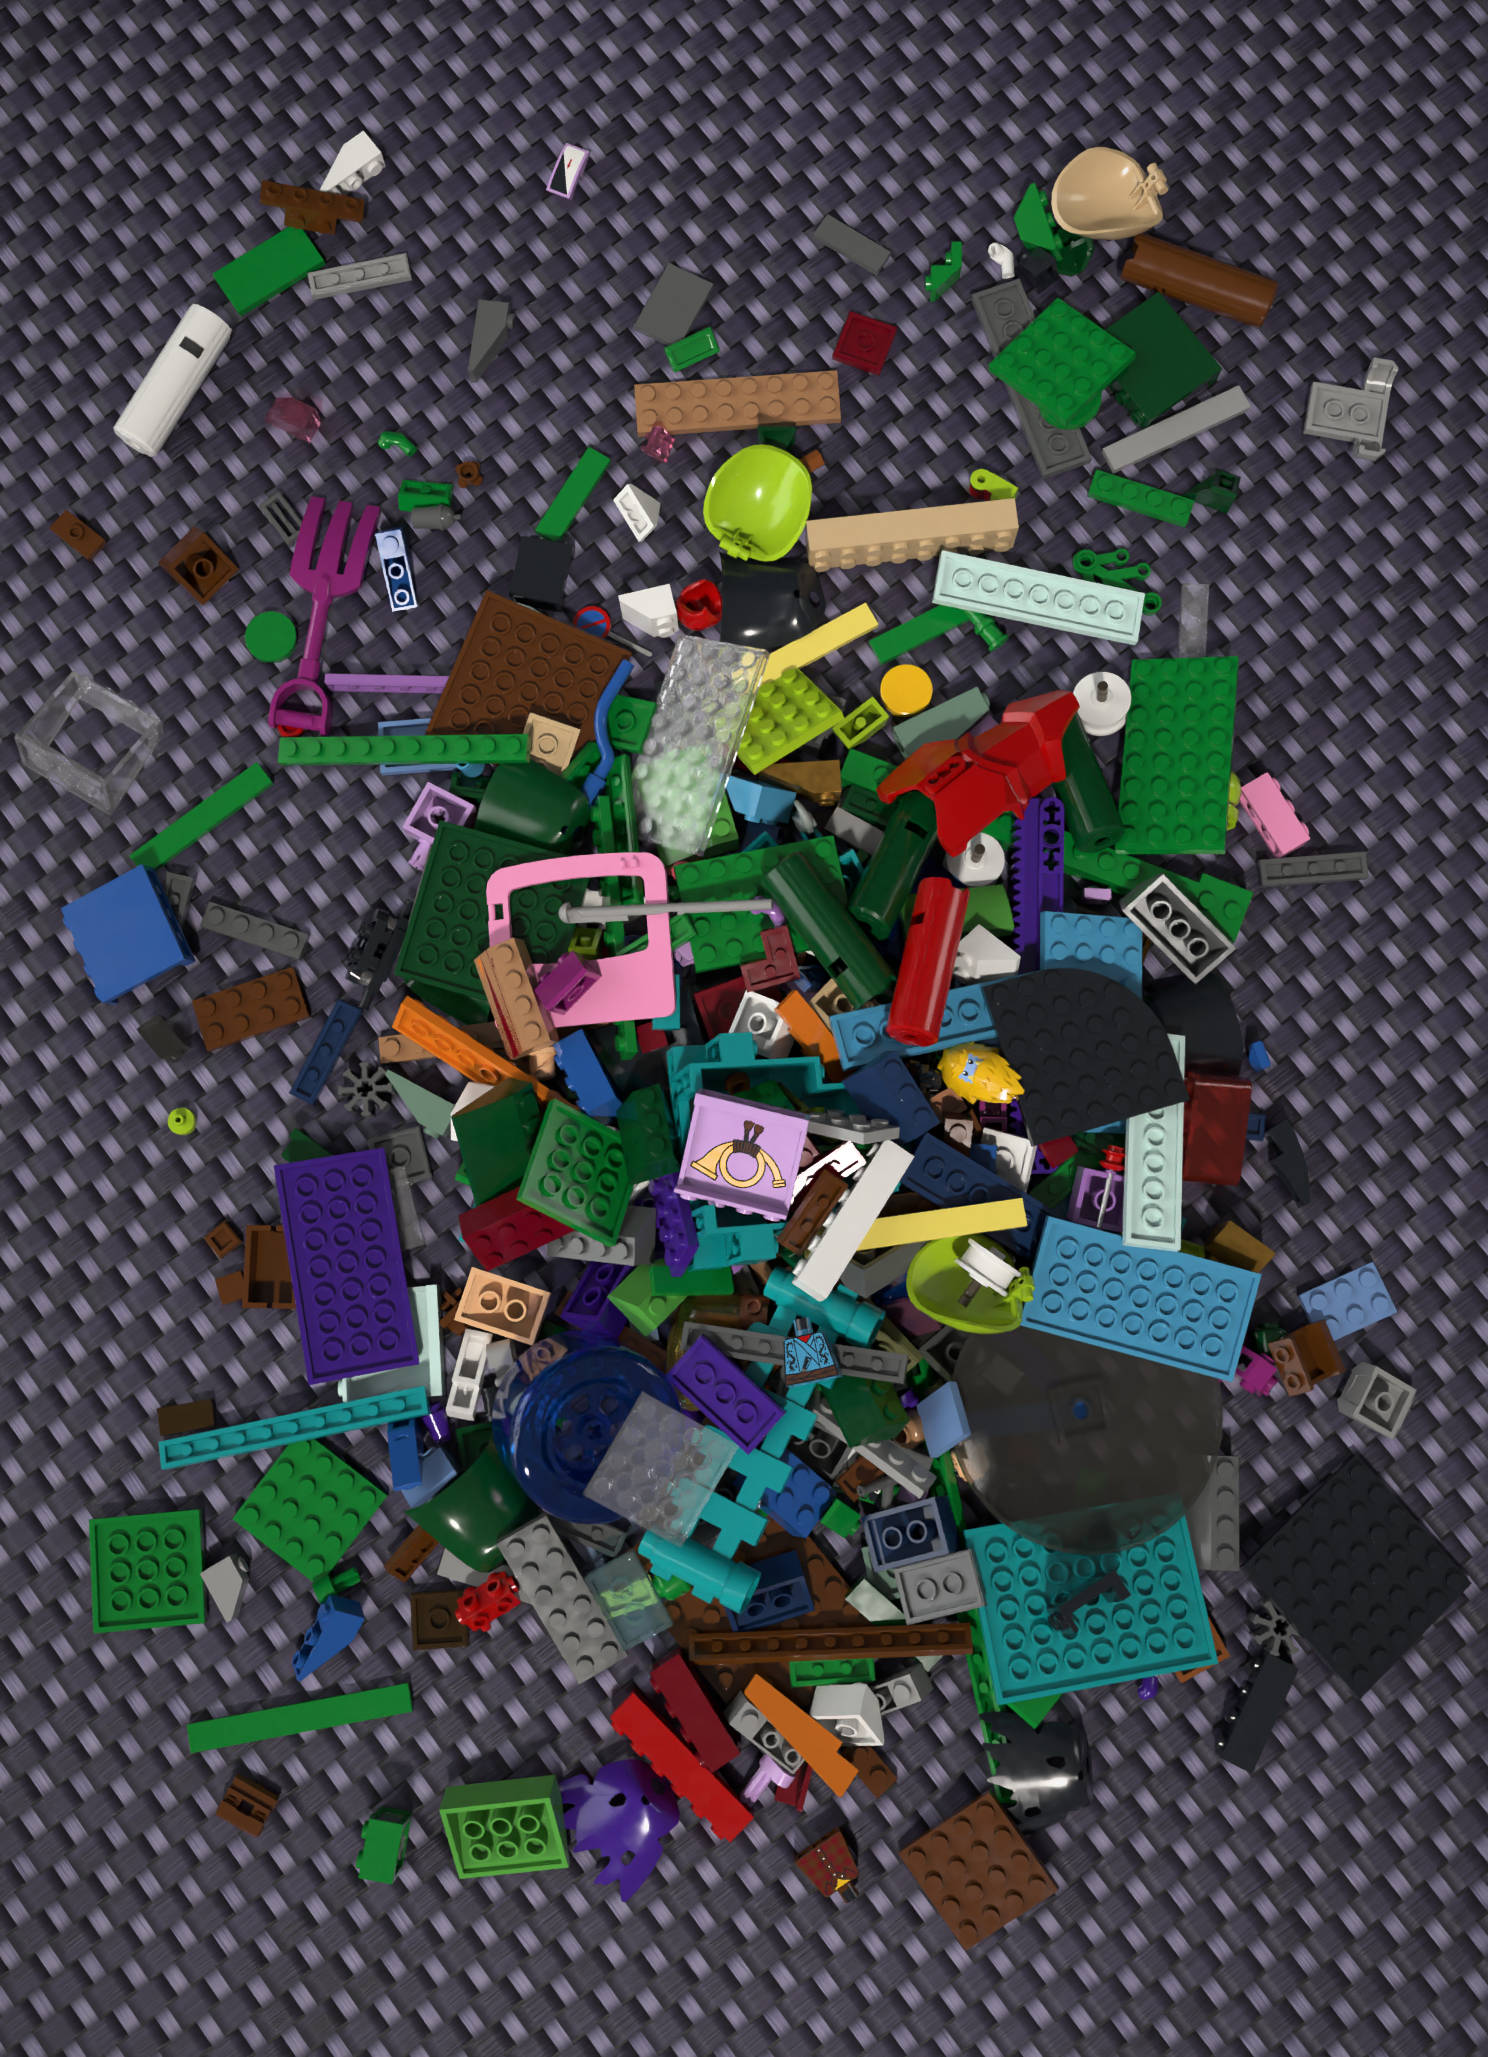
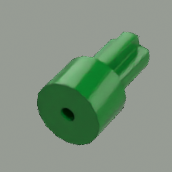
M352 1567L333 1578L328 1575L312 1583V1587L322 1605L325 1604L330 1594L339 1596V1592L360 1582L361 1576L358 1570Z

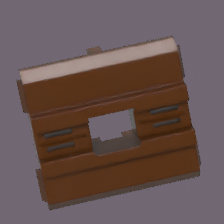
M238 1773L231 1782L225 1797L220 1802L215 1815L257 1838L261 1835L265 1827L264 1825L279 1802L280 1796L264 1788L262 1783H256ZM243 1800L254 1805L252 1811L247 1812L241 1806Z

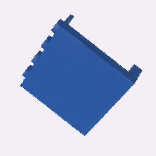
M141 864L61 908L64 915L63 922L74 937V947L82 955L85 962L84 970L92 978L95 985L94 992L102 1003L116 1005L118 1004L117 998L178 965L189 966L196 962L155 869Z

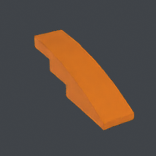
M792 990L774 1011L788 1025L789 1029L787 1031L802 1047L800 1051L806 1057H820V1064L824 1066L825 1070L824 1078L829 1083H842L841 1081L848 1076L851 1070L843 1071L834 1037L799 992Z

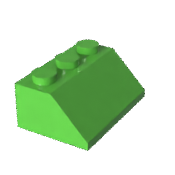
M665 1258L657 1259L653 1264L639 1265L607 1296L645 1337L655 1330L687 1297L652 1296L649 1269L652 1266H667Z

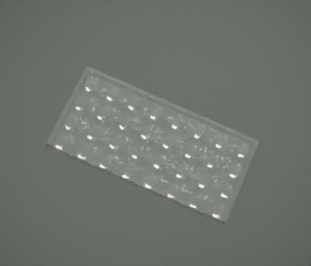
M679 634L656 701L657 707L651 720L650 731L647 740L643 744V754L638 755L632 773L638 840L699 856L704 855L770 656L769 652L762 649Z

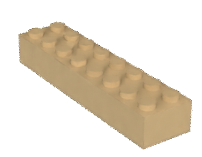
M1015 498L806 521L805 544L808 564L815 571L824 572L833 567L851 569L856 565L877 566L881 562L888 561L896 564L903 563L907 559L916 558L920 561H925L934 556H940L942 550L957 554L969 553L970 555H979L989 550L1005 552L1013 548L1019 529Z

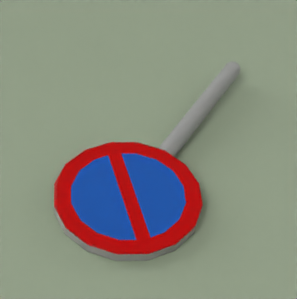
M589 606L581 609L575 615L573 620L574 628L602 640H605L608 636L649 657L652 656V652L610 632L611 621L603 609Z

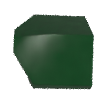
M1063 228L1054 231L1055 234L1059 233L1064 248L1060 249L1063 259L1056 261L1058 274L1072 277L1082 273L1086 269L1095 250L1093 239L1070 233Z

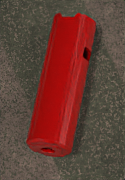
M924 878L920 881L886 1026V1032L891 1038L906 1045L931 1046L938 1042L971 892L968 888L961 891L958 888L952 887L950 879Z

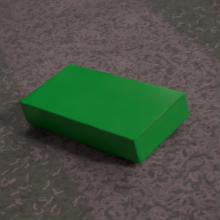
M711 327L700 330L663 348L674 373L720 352Z

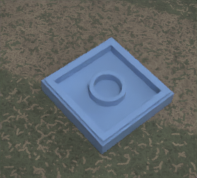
M947 1382L916 1405L923 1423V1433L930 1457L938 1458L971 1435L957 1382Z

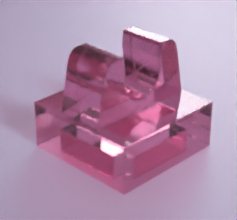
M653 426L651 432L645 434L648 442L646 446H641V450L647 456L654 457L658 462L667 463L675 439L661 426Z

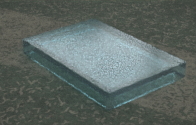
M634 1549L584 1575L583 1578L623 1652L673 1626L669 1613Z

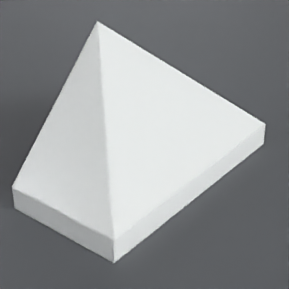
M627 484L613 501L637 540L642 542L657 526L660 502L634 485Z

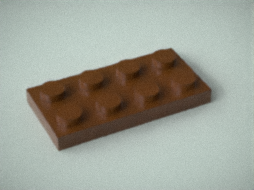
M294 967L192 1001L208 1052L311 1018Z

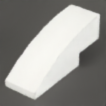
M465 1329L452 1378L453 1384L446 1406L447 1416L474 1421L488 1363L486 1344L492 1342L493 1335L491 1333Z

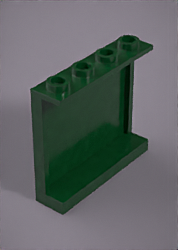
M1160 292L1105 329L1110 335L1136 352L1135 359L1107 387L1115 394L1117 403L1128 410L1132 421L1137 426H1141L1142 429L1148 428L1152 421L1207 383L1210 386L1217 381L1221 373L1222 367Z

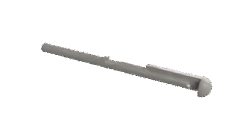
M753 899L571 907L570 903L567 902L561 905L558 914L559 918L568 924L629 921V916L658 915L667 912H677L678 916L684 913L773 910V900Z

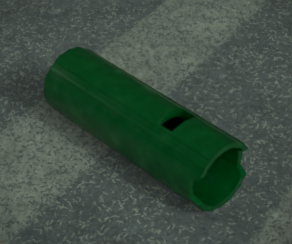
M1076 712L1062 738L1066 779L1053 782L1051 785L1056 798L1061 800L1064 805V818L1076 849L1084 853H1094L1113 846L1120 841L1125 833V827L1078 712Z
M908 792L899 801L845 906L869 940L882 941L888 938L938 838L935 803L922 792Z
M796 851L765 873L760 884L856 1010H859L867 1001L871 1002L897 981V975L803 851Z

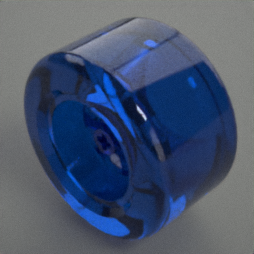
M574 1330L555 1334L541 1340L526 1350L513 1363L505 1374L494 1400L492 1431L495 1447L504 1467L536 1505L547 1513L565 1521L578 1524H603L635 1513L660 1493L672 1476L681 1454L684 1439V1420L678 1396L671 1382L653 1362L619 1338L598 1331ZM587 1394L588 1409L581 1413H576L571 1408L570 1401L577 1396ZM605 1395H609L618 1401L617 1408L607 1415L599 1411L601 1400ZM559 1418L572 1422L570 1434L561 1437L555 1436L556 1422ZM619 1422L615 1435L611 1437V1425ZM590 1426L595 1427L593 1432L587 1431ZM576 1443L582 1446L583 1452L580 1460L569 1461L564 1457L565 1450ZM606 1445V1447L594 1455V1450L597 1447Z

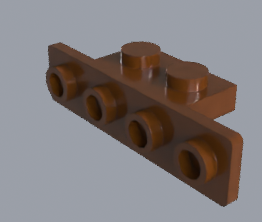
M263 180L261 183L260 204L285 208L284 226L335 235L337 218L359 223L363 221V199Z

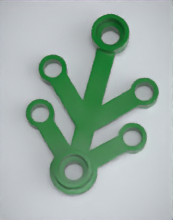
M1118 549L1115 552L1096 555L1091 550H1080L1075 554L1072 561L1074 570L1083 575V580L1095 583V575L1102 580L1104 585L1137 592L1139 591L1123 580L1136 578L1139 581H1144L1151 573V568L1146 563L1111 571L1101 566L1114 563L1119 567L1125 566L1129 560V553L1125 549ZM1117 555H1123L1125 560H1118ZM1086 560L1090 565L1085 567L1081 564V561ZM1144 569L1146 570L1147 574L1141 575L1139 574L1138 570ZM1153 592L1145 594L1143 614L1153 616L1158 613L1162 605V600L1158 594ZM1151 603L1154 609H1147L1145 604Z

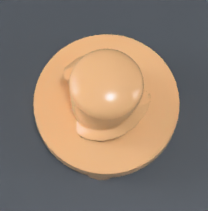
M553 1045L526 1055L529 1059L530 1075L536 1077L539 1081L551 1080L556 1076L555 1059L553 1056L557 1053Z

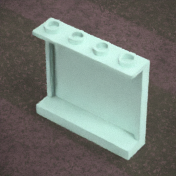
M441 1285L407 1287L420 1364L339 1380L338 1394L339 1397H343V1403L420 1386L427 1387L428 1396L446 1395L443 1327L439 1324V1321L442 1319V1309L439 1307L442 1304Z

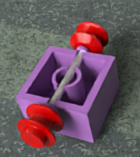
M1108 1145L1107 1150L1102 1149L1106 1153V1158L1099 1161L1103 1168L1109 1170L1101 1171L1078 1165L1066 1218L1075 1223L1093 1226L1092 1228L1103 1231L1107 1229L1123 1233L1124 1176L1116 1174L1117 1172L1115 1171L1125 1169V1166L1122 1164V1160L1126 1156L1124 1154L1125 1148Z

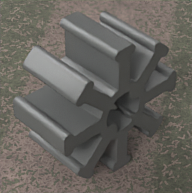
M361 1062L359 1065L362 1068V1078L359 1079L356 1073L348 1068L343 1073V1076L352 1080L355 1085L354 1087L338 1086V1094L344 1098L354 1096L348 1104H344L348 1111L357 1114V1110L363 1104L361 1115L367 1119L375 1118L373 1103L376 1102L381 1110L388 1112L392 1105L383 1101L380 1096L381 1094L396 1095L397 1091L392 1083L381 1085L387 1078L385 1075L387 1071L378 1067V1071L372 1077V1069L374 1067L368 1062ZM367 1085L373 1088V1091L368 1092V1096L362 1093V1090L367 1089Z
M1266 1597L1259 1599L1258 1603L1262 1605L1267 1615L1264 1618L1249 1611L1248 1621L1254 1624H1263V1627L1257 1631L1249 1632L1251 1639L1261 1645L1262 1641L1268 1638L1267 1644L1263 1649L1275 1656H1279L1280 1642L1284 1646L1283 1650L1293 1655L1299 1652L1290 1636L1291 1634L1297 1635L1300 1638L1301 1636L1280 1612L1274 1609L1272 1603ZM1276 1620L1283 1622L1280 1624V1631L1273 1629L1277 1626Z

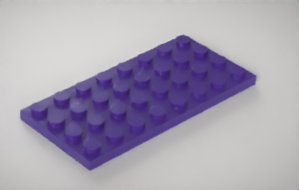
M384 1148L274 1165L308 1385L420 1364Z

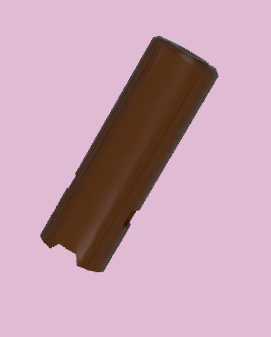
M1145 233L1135 236L1132 247L1135 257L1134 259L1126 260L1120 279L1151 291L1160 292L1165 296L1257 329L1262 327L1279 286L1276 280L1187 248L1173 245L1170 242Z

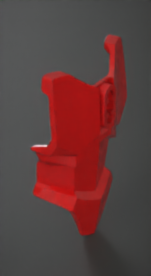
M1056 690L1010 703L1003 713L1001 723L976 737H973L968 732L959 740L951 739L924 743L877 787L876 791L879 799L884 803L891 804L898 795L915 789L922 792L935 803L937 836L940 844L950 856H958L966 850L969 840L986 828L1003 812L1012 811L1020 820H1023L1024 811L1032 797H1035L1051 783L1066 779L1062 738L1073 716L1080 708L1077 698L1072 691Z

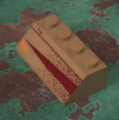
M513 937L489 947L474 959L510 1061L560 1041L548 1010L534 991L539 984L524 940Z

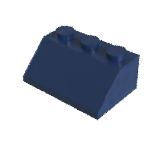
M885 1051L841 1081L861 1114L866 1116V1120L885 1119L889 1121L888 1125L900 1127L899 1138L891 1139L898 1146L918 1138L940 1123L896 1051Z
M796 1550L748 1565L761 1572V1578L749 1604L742 1614H738L724 1606L733 1633L750 1632L814 1611V1605Z

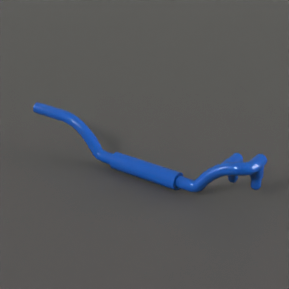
M625 659L622 660L602 693L595 710L594 732L601 754V761L594 773L588 774L579 789L589 802V811L591 805L595 803L605 787L606 782L604 780L614 764V751L607 733V716L614 699L634 668V665ZM563 826L561 828V833L563 835L566 834L565 832L567 831V826ZM578 826L573 833V838L579 830L580 826Z

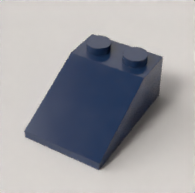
M948 1495L928 1498L861 1517L875 1573L962 1551Z

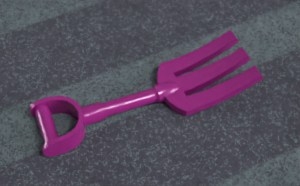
M311 496L298 534L289 574L302 589L312 594L313 606L303 659H300L297 679L283 683L275 691L270 705L268 723L270 728L276 729L278 725L320 731L321 736L327 737L330 733L333 719V706L328 695L317 684L321 668L319 660L329 606L332 604L333 598L344 597L362 589L371 544L381 516V507L366 506L352 542L344 574L342 575L339 574L346 535L353 514V503L338 502L324 538L316 570H311L318 532L326 508L325 498ZM299 690L314 691L320 695L322 700V715L282 708L285 700Z

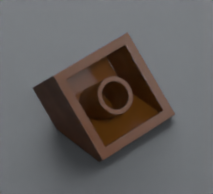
M193 527L158 562L201 605H204L239 570L203 531L196 527Z

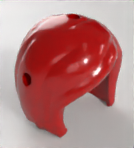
M702 579L685 587L680 596L675 600L677 618L685 627L693 631L705 630L715 626L722 619V596L717 586L708 579Z

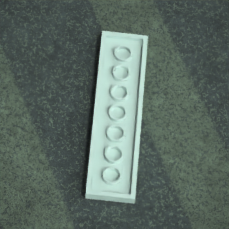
M942 550L932 603L1136 645L1139 637L1145 593Z
M1167 1034L1184 1080L1185 1036ZM1184 1102L1126 1119L1123 1246L1174 1252L1181 1249Z

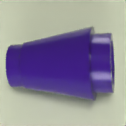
M440 1401L431 1403V1414L420 1416L419 1418L436 1445L450 1440L451 1435L445 1406H442Z

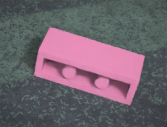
M1267 772L1241 787L1242 794L1239 802L1274 857L1282 858L1310 840L1308 836L1309 830L1302 821L1299 822L1292 803L1288 799L1285 800L1281 794L1278 781L1274 777H1270Z

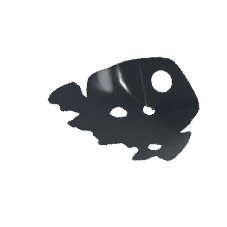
M984 1712L979 1714L980 1719L992 1724L990 1731L1004 1735L1012 1741V1743H983L982 1745L985 1750L990 1752V1756L1000 1762V1766L996 1768V1774L989 1777L987 1781L1014 1791L1010 1799L1017 1801V1804L1005 1810L1023 1836L1057 1824L1066 1818L1069 1811H1077L1090 1804L1093 1798L1092 1757L1086 1737L1081 1729L1060 1722H1049L1042 1728L1039 1734H1036L1035 1729L1018 1714L1006 1712ZM1053 1756L1064 1757L1066 1765L1062 1768L1052 1767L1047 1763L1046 1758ZM1086 1756H1088V1760H1089V1772H1088V1773H1087V1769H1086ZM1081 1770L1083 1772V1780L1078 1779V1773ZM1035 1806L1040 1808V1814L1033 1817L1025 1816L1027 1808Z

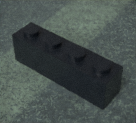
M1262 1649L1260 1654H1255L1250 1664L1251 1674L1248 1680L1245 1679L1242 1682L1238 1691L1240 1698L1237 1705L1230 1708L1226 1719L1228 1725L1224 1732L1219 1733L1215 1742V1748H1217L1215 1753L1220 1758L1251 1774L1256 1767L1299 1670L1294 1665Z

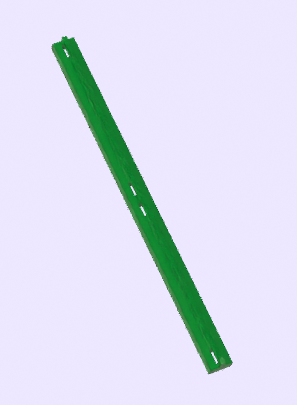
M924 1358L919 1362L921 1375L918 1373L916 1364L906 1373L905 1379L907 1387H911L915 1391L920 1402L927 1398L923 1392L935 1383L931 1365ZM925 1440L920 1444V1448L928 1450ZM950 1450L932 1461L929 1471L936 1476V1479L929 1490L931 1498L948 1495L963 1551L966 1550L962 1531L967 1530L951 1454ZM978 1608L956 1613L958 1623H970L973 1654L965 1655L978 1714L984 1712L1008 1713L1006 1704L996 1705L995 1695L991 1691L993 1685ZM980 1719L985 1743H1012L1004 1735L990 1731L992 1724ZM987 1751L991 1773L994 1776L996 1768L1000 1766V1762L990 1756V1752ZM994 1784L996 1796L1000 1803H1017V1801L1010 1799L1012 1796L1010 1789Z

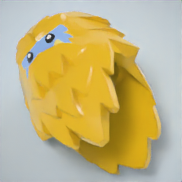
M973 1041L943 1050V1056L940 1058L937 1068L942 1071L944 1083L958 1097H964L971 1104L974 1105L976 1100L990 1103H1011L1015 1095L1024 1094L1025 1091L1018 1081L1021 1079V1076L1009 1067L1010 1064L1004 1058L998 1055L999 1048L985 1047V1044H974Z

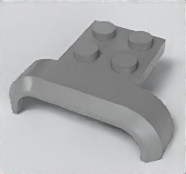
M1374 357L1368 368L1362 390L1313 382L1310 388L1303 433L1354 442V458L1370 461L1380 458L1386 451V449L1382 448L1390 391L1393 380L1398 372V366L1392 360Z

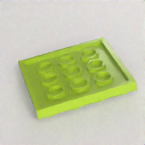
M795 668L784 671L780 678L763 684L758 690L740 698L729 710L719 711L708 721L712 729L755 775L845 718L842 711L802 671Z

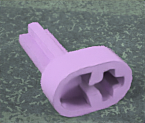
M764 1753L759 1761L760 1768L740 1793V1800L742 1803L752 1807L771 1780L782 1788H788L796 1778L797 1773L795 1772L793 1775L768 1754Z

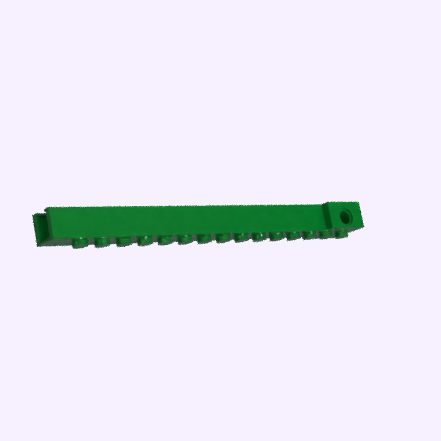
M850 749L840 773L841 787H851L852 784H855L877 794V787L898 766ZM914 789L902 793L896 797L894 802L899 803L908 792L920 791ZM1006 811L984 828L981 833L995 838L1002 849L1015 853L1018 851L1012 849L1011 845L1018 840L1011 838V835L1018 829L1013 828L1012 823L1018 819L1012 817V811ZM1050 831L1044 832L1045 842L1055 844L1057 840L1056 835ZM1064 831V873L1104 889H1111L1112 892L1122 896H1126L1139 883L1163 873L1232 943L1235 942L1253 892L1204 873L1194 881L1129 855L1116 854L1115 850L1111 848L1094 853L1080 852L1076 849L1071 833ZM1056 850L1049 851V859L1043 863L1045 866L1050 868L1056 866V864L1051 863V854L1057 852Z

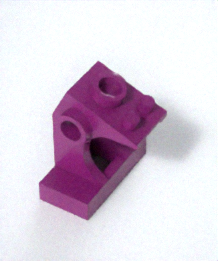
M1246 1333L1240 1356L1243 1355L1252 1360V1362L1244 1372L1236 1368L1234 1376L1241 1380L1239 1385L1249 1393L1253 1394L1255 1392L1259 1397L1262 1394L1268 1396L1271 1392L1270 1390L1279 1381L1276 1377L1277 1368L1274 1367L1276 1363L1264 1353L1259 1356L1249 1350L1247 1346L1250 1344L1251 1338ZM1211 1377L1213 1380H1215V1381L1218 1382L1219 1384H1220V1382L1222 1381V1379H1218V1378H1215V1377Z

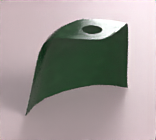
M530 759L529 763H500L494 771L484 793L475 822V830L567 856H574L588 833L589 802L579 789ZM581 825L582 834L577 841H574L573 833ZM563 826H567L568 828L565 832L566 834L563 835L561 833V828Z

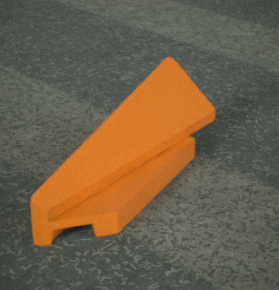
M755 1674L744 1690V1694L838 1797H842L859 1771L837 1753L843 1742L758 1674Z

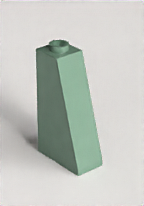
M975 687L894 726L891 735L904 760L924 743L951 739L959 740L987 716L990 707L989 699L984 692L981 693L978 687Z

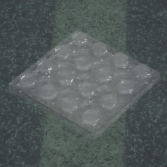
M642 1391L583 1494L681 1547L739 1446Z

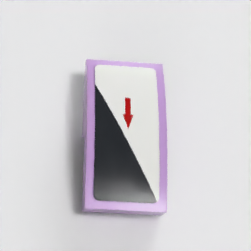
M566 143L556 162L546 190L572 200L578 179L583 176L590 152Z

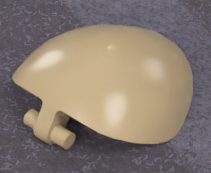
M1107 147L1089 148L1075 157L1057 178L1052 191L1051 205L1053 214L1063 229L1079 236L1099 240H1118L1136 236L1158 225L1162 220L1163 212L1157 193L1163 195L1168 191L1167 179L1156 163H1152L1147 167L1149 173L1147 177L1140 164L1127 154Z

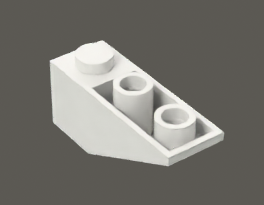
M364 131L342 146L319 191L346 195L351 191L357 190L363 182L372 176L378 175L386 167L381 151Z

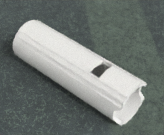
M192 304L113 428L116 435L138 452L150 457L157 456L229 342L232 332L229 325L210 310L198 304Z

